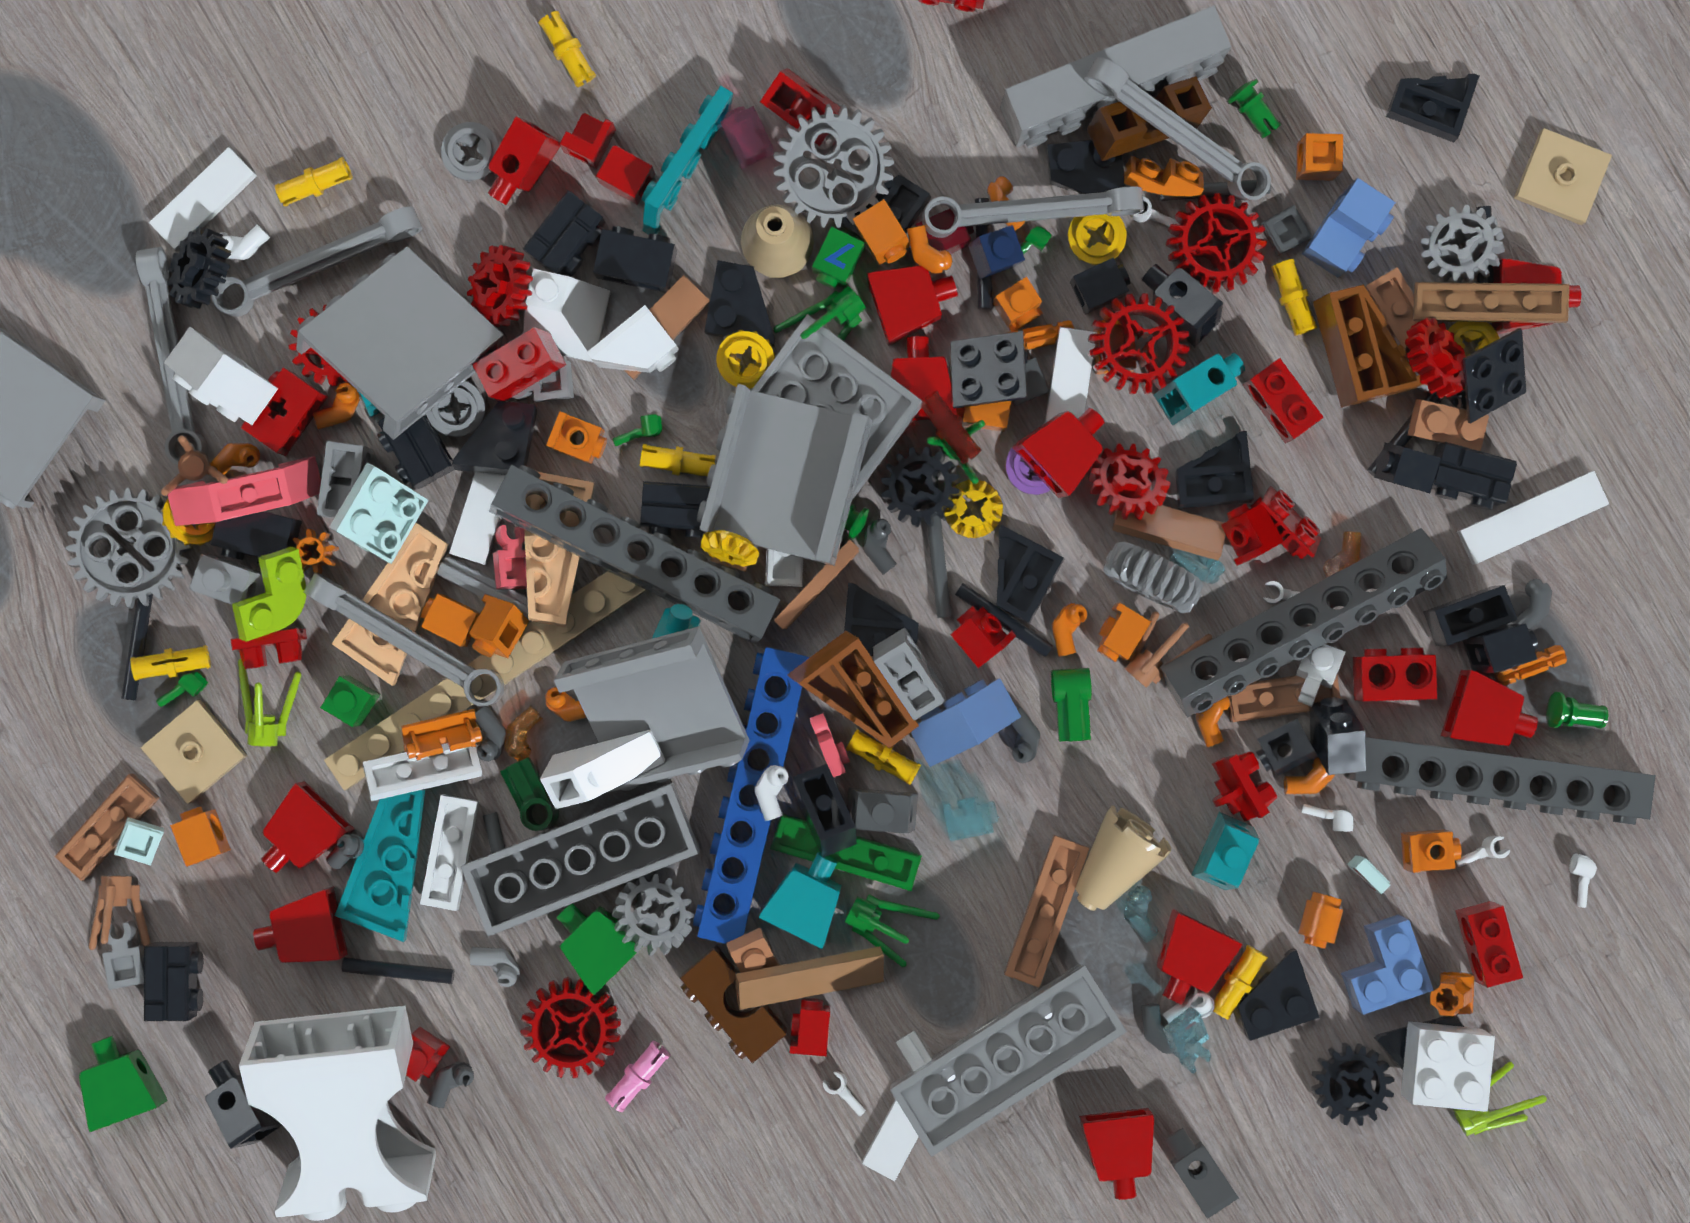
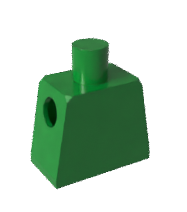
M572 903L556 917L571 933L559 947L593 995L637 953L634 951L635 942L633 940L625 944L622 942L626 935L625 931H615L614 927L620 919L612 917V914L601 906L587 918Z
M113 1035L91 1043L98 1064L90 1066L79 1073L89 1132L156 1109L168 1101L162 1087L139 1049L120 1055Z

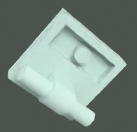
M366 463L329 528L351 540L358 547L392 564L426 506L428 499L374 465Z

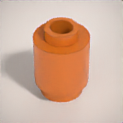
M1317 892L1312 893L1311 900L1307 899L1298 931V934L1305 936L1303 943L1324 949L1327 942L1335 944L1343 909H1340L1342 899Z

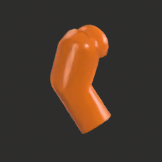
M345 382L337 387V394L330 408L313 412L318 430L347 422L353 417L360 398L356 388L350 383Z
M1228 696L1214 703L1207 711L1196 713V721L1206 747H1211L1224 741L1217 722L1224 710H1227L1230 706Z

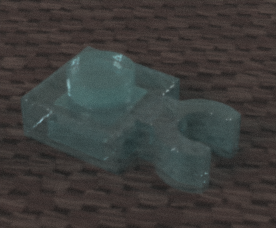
M1189 1007L1163 1028L1172 1053L1180 1059L1181 1065L1194 1074L1196 1072L1194 1063L1199 1056L1206 1062L1211 1060L1210 1051L1202 1046L1209 1039L1202 1016L1197 1010Z

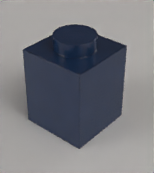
M1013 225L979 236L968 244L980 280L1012 269L1025 261Z

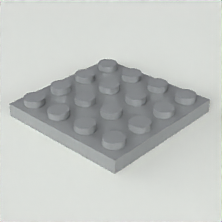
M807 314L753 387L752 391L853 415V412L871 418L873 423L855 487L854 499L925 402L824 326L808 338L802 339L801 333L816 321Z

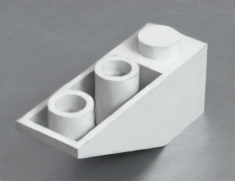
M650 729L552 755L540 780L555 809L589 801L663 764L665 758Z

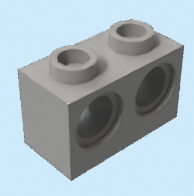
M326 441L317 515L335 518L366 463L371 464L372 449L362 445Z
M905 628L873 646L874 663L914 721L946 702L944 685Z

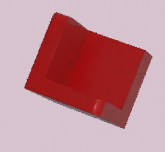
M583 113L572 134L566 131L559 145L564 153L597 169L616 128L613 122L608 119L602 122Z
M615 145L608 153L596 178L602 186L638 205L656 173L652 165Z

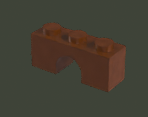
M1196 76L1164 86L1162 91L1155 97L1157 101L1196 129L1212 109ZM1121 102L1099 108L1087 127V131L1102 161L1169 138Z
M715 945L682 973L680 979L683 981V984L680 987L693 1003L699 1000L708 1012L704 1015L715 1030L720 1031L723 1029L732 1039L728 1044L734 1053L742 1060L747 1057L753 1064L787 1035V1027L768 1005L757 1006L747 1012L736 1011L729 1006L726 1001L725 990L736 980V974L740 972L721 949Z

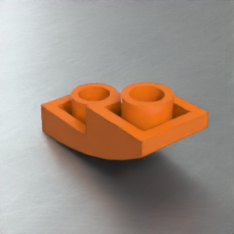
M1131 155L1124 167V184L1131 187H1141L1146 192L1167 196L1201 195L1204 190L1203 172L1196 165L1188 161L1179 162L1170 158L1163 170L1156 162L1150 159L1142 158L1140 160Z

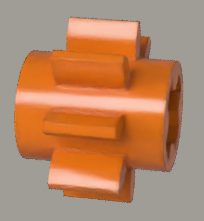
M307 529L306 538H293V541L297 544L296 548L299 549L303 572L312 565L314 573L322 574L323 565H336L331 557L332 552L339 550V547L330 545L327 542L330 538V533L323 532L319 538H316L315 531ZM311 545L317 546L316 550L320 553L318 559L312 558V553L308 550Z

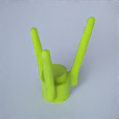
M239 659L238 667L245 714V733L248 734L247 744L262 747L277 746L278 736H286V724L298 690L301 673L299 671L295 672L279 721L275 722V715L263 714L262 684L260 682L255 683L253 714L247 670L244 669L242 660Z
M1508 1062L1491 1075L1490 1087L1514 1067L1512 1062ZM1541 1095L1489 1112V1110L1488 1112L1463 1109H1453L1464 1134L1466 1136L1471 1134L1477 1135L1486 1130L1527 1121L1528 1116L1526 1114L1501 1117L1545 1103L1547 1098Z

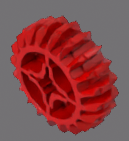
M1220 193L1213 195L1211 204L1206 195H1201L1198 198V206L1192 201L1186 203L1185 209L1187 214L1182 211L1176 213L1174 218L1180 225L1171 224L1168 228V232L1176 237L1167 239L1166 246L1177 249V251H1173L1168 255V261H1180V264L1174 271L1180 267L1186 270L1190 276L1198 279L1199 283L1204 287L1207 286V282L1210 283L1212 294L1219 292L1221 282L1227 292L1234 289V280L1237 284L1243 286L1247 282L1246 274L1254 276L1258 271L1254 263H1261L1265 257L1256 250L1262 249L1267 245L1266 240L1256 238V236L1265 231L1263 225L1255 227L1252 225L1259 215L1254 212L1248 217L1246 216L1244 211L1248 208L1247 202H1243L1238 208L1234 207V195H1230L1225 204L1222 203ZM1214 216L1231 221L1238 229H1225L1221 226L1219 219L1214 218ZM1202 218L1204 223L1202 227L1203 238L1195 244L1188 246L1189 229L1195 221ZM1213 236L1216 241H1227L1219 250L1217 246H1205ZM1243 241L1244 252L1238 266L1230 269L1228 261L1231 259L1230 247ZM1194 258H1208L1212 262L1214 269L1218 268V271L1202 267Z
M1142 293L1138 304H1136L1133 294H1127L1125 296V306L1116 298L1111 302L1114 312L1104 307L1099 312L1104 321L1094 320L1091 325L1094 330L1100 332V334H1090L1088 336V342L1099 344V347L1093 348L1088 352L1089 357H1101V361L1097 362L1093 369L1099 371L1105 367L1109 371L1102 378L1105 383L1110 381L1113 376L1116 377L1118 380L1114 389L1120 391L1125 383L1128 382L1130 395L1137 393L1139 384H1141L1144 394H1150L1152 392V381L1161 390L1166 387L1163 375L1173 381L1177 378L1178 374L1172 366L1183 368L1186 364V361L1177 356V354H1187L1189 352V346L1179 344V341L1189 337V332L1184 330L1177 332L1176 327L1180 326L1184 320L1182 317H1178L1172 321L1169 317L1175 310L1173 305H1170L1164 311L1159 309L1163 301L1160 297H1157L1152 305H1148V294ZM1140 315L1147 317L1159 326L1152 329H1144L1136 320L1132 321L1130 316ZM1119 320L1122 326L1120 331L1124 341L1121 347L1111 352L1110 333L1114 324ZM1134 336H1137V340L1141 337L1145 340L1153 336L1142 348L1143 353L1140 352V348L1137 351L1131 349L1123 352L1131 346V343L1135 340ZM1165 336L1167 352L1162 365L1158 368L1155 362L1157 357L1154 352V344ZM1125 359H1133L1138 362L1141 368L1145 367L1148 373L1128 371L1119 365L1118 362Z
M565 977L562 982L563 989H560L558 983L552 980L548 984L550 994L545 989L539 988L536 991V995L540 1002L530 999L526 1004L534 1013H524L521 1020L532 1026L522 1028L520 1033L521 1036L532 1037L533 1039L524 1045V1049L526 1051L534 1048L537 1049L538 1052L531 1059L534 1063L539 1062L542 1057L547 1060L543 1067L544 1072H549L552 1066L556 1065L558 1066L557 1077L562 1078L566 1068H570L572 1078H578L580 1066H582L584 1072L590 1075L594 1071L592 1061L597 1066L603 1067L606 1060L602 1053L609 1056L614 1054L615 1048L608 1042H618L621 1035L610 1029L620 1027L621 1019L609 1018L610 1015L617 1012L618 1007L616 1004L605 1007L604 1003L610 998V994L605 992L598 998L590 991L584 989L585 984L581 978L578 979L576 988H572L571 978ZM576 999L584 1002L587 1006L579 1011H570L564 1005L560 1006L556 1001ZM546 1009L552 1014L551 1019L556 1027L555 1034L548 1041L542 1029V1020ZM595 1013L600 1023V1038L596 1046L590 1041L591 1036L586 1029L587 1021ZM582 1016L584 1017L576 1029L579 1034L571 1031L558 1038L566 1026V1023H563L564 1020L570 1024L573 1021L576 1022ZM563 1044H572L578 1050L583 1049L585 1053L571 1056L562 1054L555 1049Z

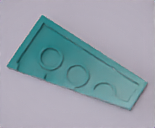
M720 85L714 96L709 94L706 96L698 111V114L701 115L695 125L689 123L681 135L679 141L682 144L676 154L670 152L661 167L662 176L657 183L651 181L642 196V201L645 202L642 231L646 234H658L661 229L659 225L660 214L664 208L671 212L683 184L680 180L682 177L686 179L691 178L701 157V153L698 152L699 148L703 150L708 149L731 110L733 92Z
M425 789L379 800L364 838L363 853L355 861L334 916L401 942L406 941Z

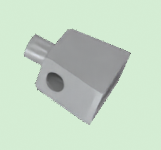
M209 553L201 555L189 590L231 605L248 599L247 591L252 583L253 590L248 598L265 593L260 571Z

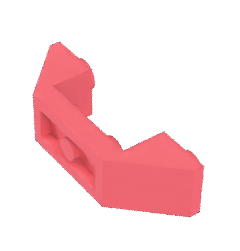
M312 456L278 464L279 468L229 478L225 484L219 481L207 484L204 481L177 486L167 495L175 526L218 522L292 505L316 496L320 493L321 486L316 457Z

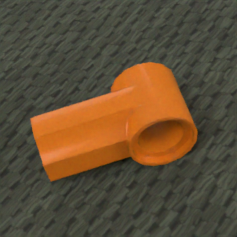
M1441 972L1440 986L1431 991L1430 1005L1434 1006L1438 1010L1439 1015L1453 1017L1456 1014H1472L1474 975L1461 972Z

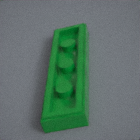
M787 814L780 816L770 849L813 862L820 851L806 820ZM857 835L856 845L829 855L838 862L835 869L908 891H912L922 857L920 854Z

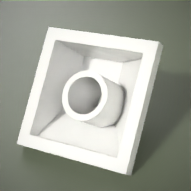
M533 269V280L529 286L532 296H527L526 299L527 309L524 316L523 334L534 327L551 334L562 356L593 362L586 352L600 342L610 290L569 276Z
M644 305L587 351L586 354L599 368L651 373L656 368L661 372L677 359L674 354L679 349Z

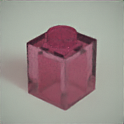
M744 106L735 108L725 115V120L720 122L722 131L741 170L774 154L773 145L754 106L745 109Z

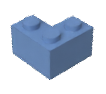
M1357 178L1340 194L1302 252V255L1337 278L1347 270L1352 273L1365 255L1360 251L1367 240L1373 242L1378 234L1382 235L1393 220L1394 216L1389 212L1396 202Z
M1000 678L987 685L984 679H981L964 689L967 696L964 697L963 693L960 692L943 703L945 708L940 710L938 706L920 717L919 726L911 734L929 767L979 745L1021 718Z
M1395 915L1363 926L1375 961L1341 973L1352 1007L1364 1015L1433 991L1409 919Z

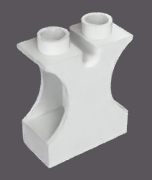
M406 1006L254 1022L239 1064L248 1105L268 1113L279 1121L293 1137L300 1154L288 1165L275 1208L276 1217L303 1215L305 1218L314 1221L332 1218L339 1214L346 1206V1188L357 1189L361 1193L366 1207H378V1209L384 1212H400L412 1207L416 1202L427 1201L436 1159V1150L410 1136L398 1124L388 1105V1100L403 1088L413 1047Z

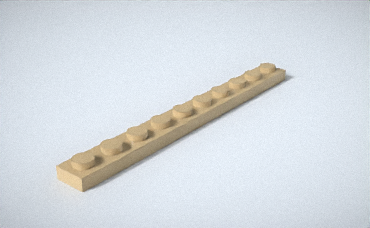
M607 571L572 594L566 627L532 621L527 624L508 659L493 654L492 657L481 655L468 665L476 670L491 669L496 671L502 677L505 685L647 590ZM489 674L477 676L471 685L474 697L479 700H483L497 689L495 680ZM446 678L324 759L342 789L344 791L348 790L365 778L364 761L405 752L401 726L466 711L474 706V704L466 698L463 687Z

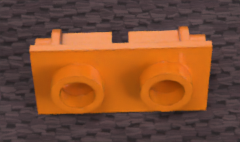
M475 709L401 726L404 751L407 752L409 759L416 757L417 761L421 760V758L443 753L441 744L448 743L450 751L470 746L476 747V743L482 741L480 728L476 724Z

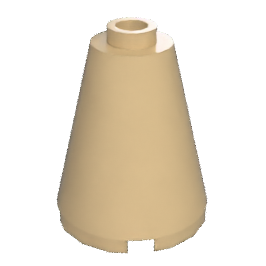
M769 205L757 210L750 216L742 230L741 248L746 261L750 266H754L756 271L769 278H785L798 273L808 262L813 252L814 235L811 225L802 213L797 214L792 207L786 205Z
M1111 805L1105 814L1075 888L1079 894L1077 897L1078 901L1092 911H1095L1097 908L1105 910L1168 856L1172 849L1169 842L1164 837L1158 842L1153 836L1155 829L1151 825L1124 808H1120L1117 813L1115 806Z

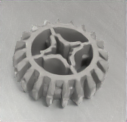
M1118 542L1113 550H1110L1105 560L1107 562L1103 571L1108 578L1134 593L1176 612H1191L1194 604H1197L1201 596L1200 592L1204 585L1199 577L1185 570V568L1176 565L1174 562L1139 546Z

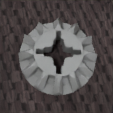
M465 122L458 124L444 137L441 146L442 161L448 171L457 178L468 182L485 179L492 172L488 169V165L499 147L498 139L488 127L480 123ZM478 143L477 151L483 160H476L471 157L468 162L464 161L466 154L462 151L463 149L459 144L472 148Z
M466 380L429 410L426 415L431 425L439 432L454 437L464 436L473 432L482 422L485 413V401L479 388ZM452 393L457 397L459 403L471 404L461 409L459 421H457V416H454L453 410L440 409L450 404Z

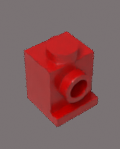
M1245 503L1227 512L1229 520L1221 524L1238 556L1234 559L1236 566L1258 557L1284 542L1268 511L1261 504L1249 509Z
M974 606L970 607L956 619L960 626L950 634L978 669L1003 650L1016 637L1013 631L1006 634L1002 629L1000 621L993 614L988 613L984 607L977 611Z
M816 998L801 999L800 1014L793 1013L791 1036H798V1040H791L790 1054L827 1056L830 1006L823 1005V1000Z
M418 1027L411 1034L413 1047L406 1076L415 1082L422 1075L430 1078L450 1048L448 1044L422 1027Z

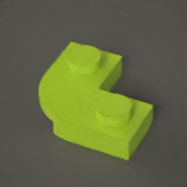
M288 547L258 557L265 593L232 604L239 639L247 642L279 631L292 624L300 615L306 601V594L303 592L306 588L299 549Z

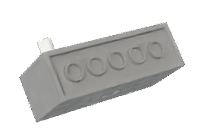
M1077 964L933 1057L929 1055L915 1031L902 1037L895 1043L912 1070L892 1082L890 1091L932 1157L1127 1031L1086 966Z

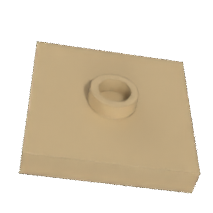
M1543 128L1539 132L1514 199L1583 225L1586 223L1612 155Z
M196 700L141 747L187 804L195 801L247 757V754L201 700Z

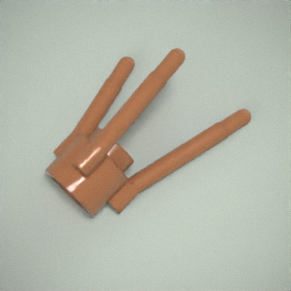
M181 435L178 437V441L184 448L185 454L178 461L180 473L161 490L163 496L171 493L185 479L196 481L202 479L206 474L211 475L222 484L227 483V477L218 471L216 467L210 465L209 458L205 453L195 450L193 444L185 436Z
M1157 611L1152 613L1149 619L1151 623L1128 659L1130 663L1125 668L1128 673L1146 688L1152 681L1157 684L1161 680L1163 674L1160 667L1163 663L1160 659L1189 628L1188 623H1182L1154 654L1147 649L1141 654L1159 617ZM1205 635L1171 661L1212 640V635Z
M101 876L98 902L89 941L90 950L96 948L100 929H102L101 943L106 944L108 942L113 906H127V899L132 901L142 945L150 944L140 902V885H131L132 876Z

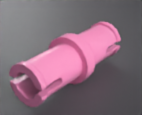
M652 1041L634 1064H629L624 1069L625 1075L611 1092L605 1096V1100L611 1107L617 1104L616 1110L624 1112L627 1105L641 1089L648 1088L651 1084L650 1078L670 1057V1053L665 1047L662 1046L658 1049L660 1043Z

